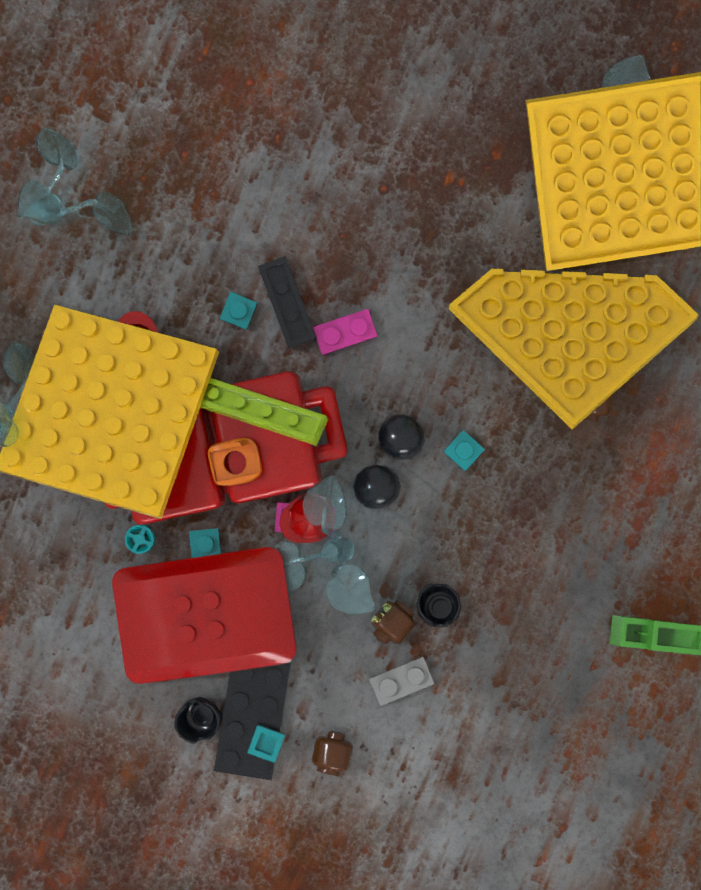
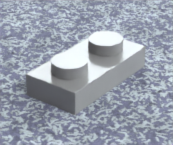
M423 656L369 678L380 706L434 684Z

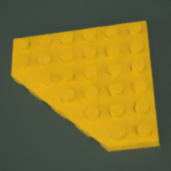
M491 269L449 304V310L572 430L692 325L699 316L657 275L628 277V274L604 273L603 276L586 275V272L562 271V274H550L539 270L504 272V269Z

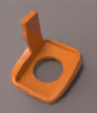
M238 438L217 443L208 450L213 479L217 485L232 486L248 483L258 478L262 472L258 448L251 439ZM238 451L245 456L246 467L242 473L232 474L226 469L224 460L229 452Z

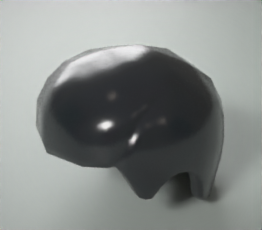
M405 414L390 416L382 423L378 432V439L382 449L397 460L414 458L421 452L425 443L422 426L414 418Z
M372 465L365 467L356 475L353 489L356 499L364 507L381 509L389 507L399 497L401 485L398 475L389 467Z
M432 583L419 592L416 603L418 616L424 623L435 628L452 625L459 617L462 606L458 593L449 585Z
M195 697L185 701L175 715V730L180 738L191 744H195L200 740H210L221 726V712L213 701L203 697Z

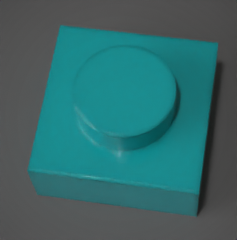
M230 292L219 319L247 330L258 303Z
M462 430L443 452L466 471L485 449Z
M219 528L189 531L191 558L221 554Z
M257 724L247 753L275 763L285 734Z

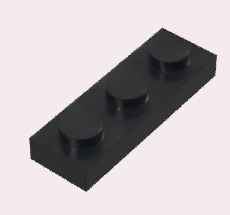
M286 256L259 265L258 268L288 348L290 349L316 339Z

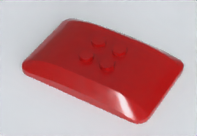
M262 547L126 567L118 570L112 578L125 673L129 680L134 683L143 684L280 665L290 662L296 655L297 646L284 559L281 552L274 547Z

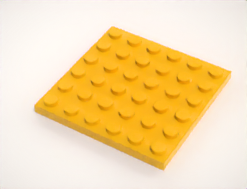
M701 72L525 100L544 262L547 271L701 246Z
M54 304L0 453V472L162 519L219 351L205 345Z

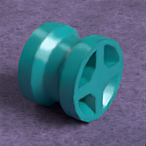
M134 525L126 532L125 544L133 553H146L155 545V533L147 525Z

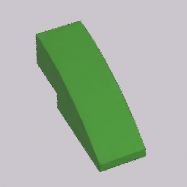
M613 615L609 644L653 651L701 655V625Z

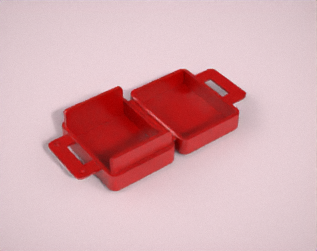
M291 371L231 384L304 409L320 406L322 414L328 418L325 426L328 443L315 446L200 408L162 519L131 511L133 520L137 524L145 525L218 509L225 503V494H229L230 499L235 503H245L318 486L322 481L320 463L344 458L348 451L334 389L325 386L304 391L300 376ZM238 438L253 440L258 448L262 465L260 476L244 484L232 486L217 485L213 479L208 458L209 448L214 444ZM229 452L224 460L225 467L232 474L242 473L246 467V458L241 452ZM105 503V505L110 509L120 508L118 506Z

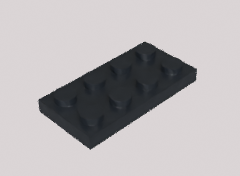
M285 663L230 672L214 771L272 781L275 763L247 752L257 724L280 732L291 664Z

